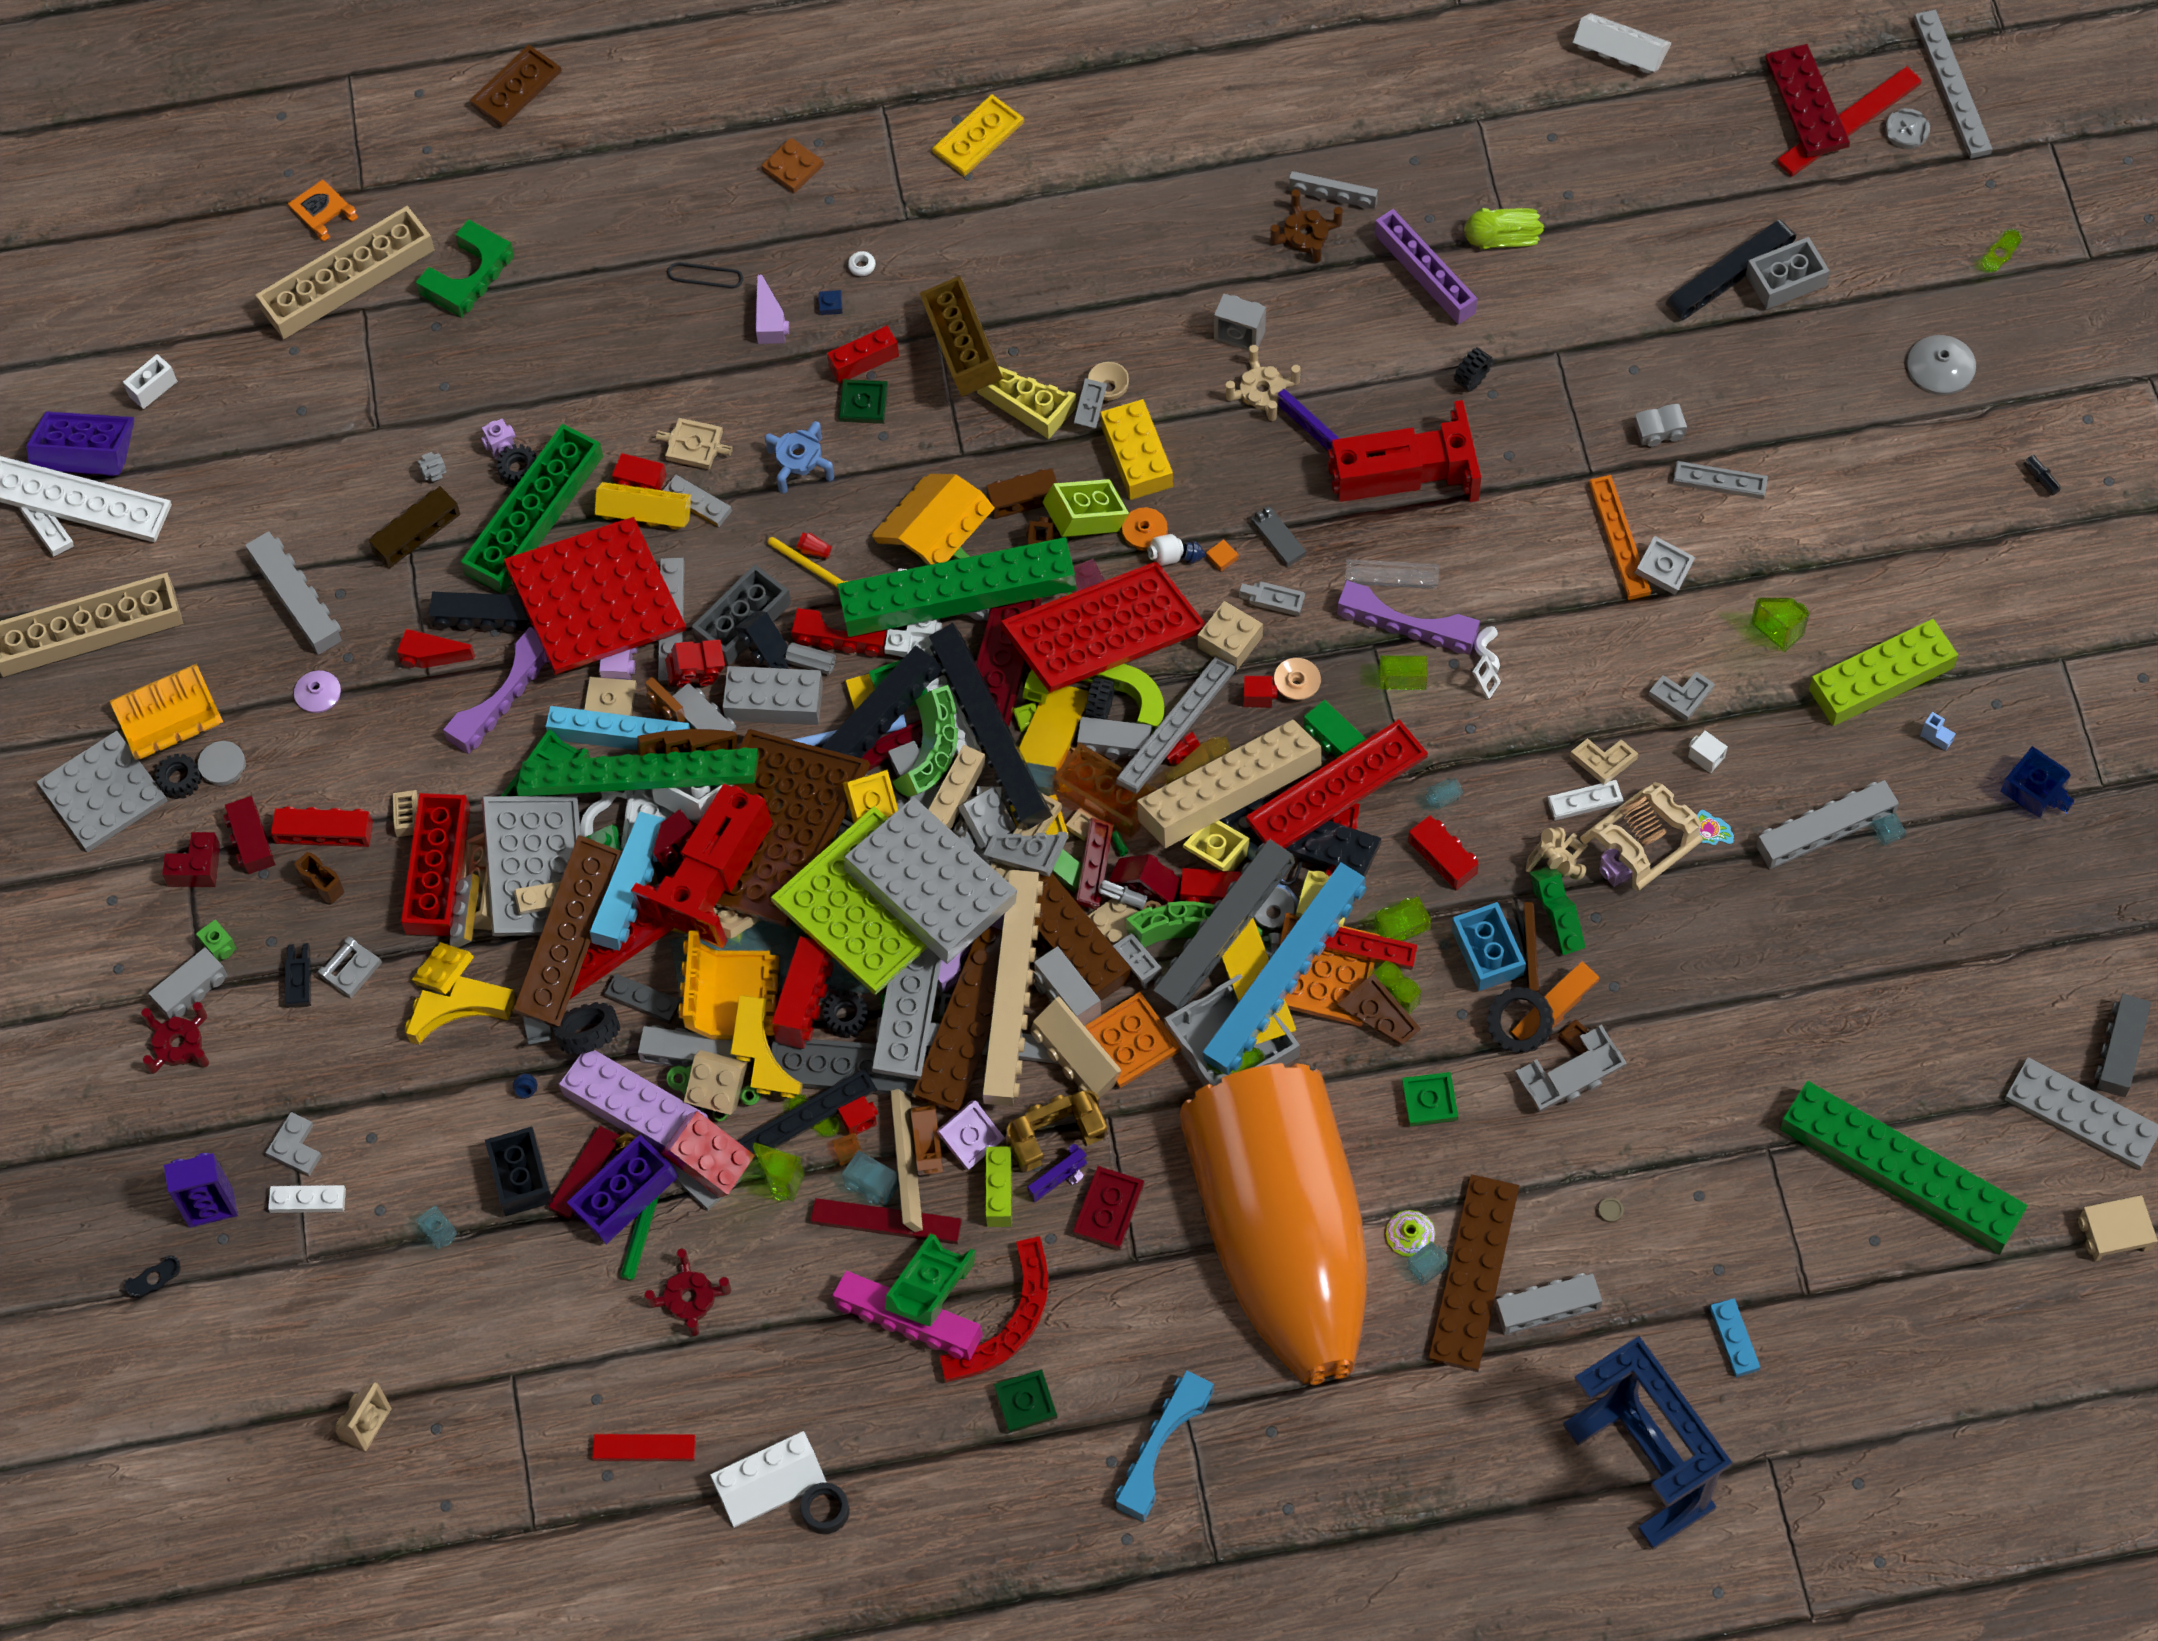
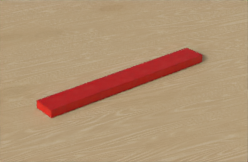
M1906 66L1839 114L1847 136L1849 137L1921 85L1922 79ZM1799 143L1779 157L1777 164L1793 177L1824 154L1807 158L1801 143Z

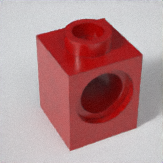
M865 1096L838 1108L840 1119L851 1138L877 1125L876 1115H878V1111L872 1101L868 1103Z

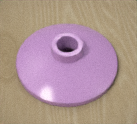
M312 671L305 674L298 680L294 689V697L299 707L311 713L329 710L337 703L341 694L339 681L333 674L326 671ZM320 686L317 690H313L314 687Z

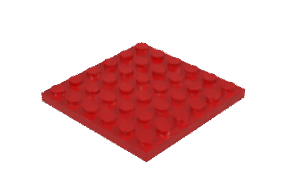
M634 517L504 559V565L554 674L686 631L683 618Z

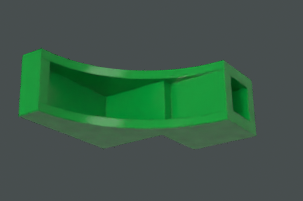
M1549 866L1530 872L1534 894L1540 900L1548 915L1560 953L1566 955L1586 948L1576 904L1566 896L1561 873L1556 869H1551Z

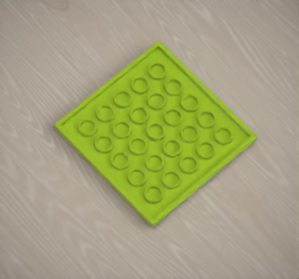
M875 806L771 897V902L874 995L881 991L928 948L844 870L845 856L888 819Z

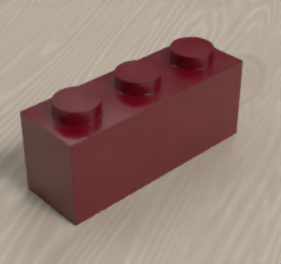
M249 796L225 804L227 814H224L223 817L227 828L232 827L233 833L230 834V838L234 848H239L240 853L236 854L240 868L245 867L249 875L275 866L276 864L253 797Z

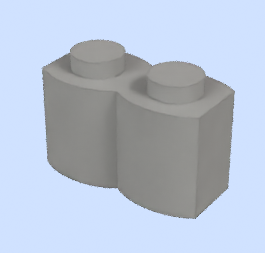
M1671 404L1659 409L1645 410L1635 414L1634 424L1643 446H1656L1663 440L1678 441L1686 435L1687 425L1679 404Z

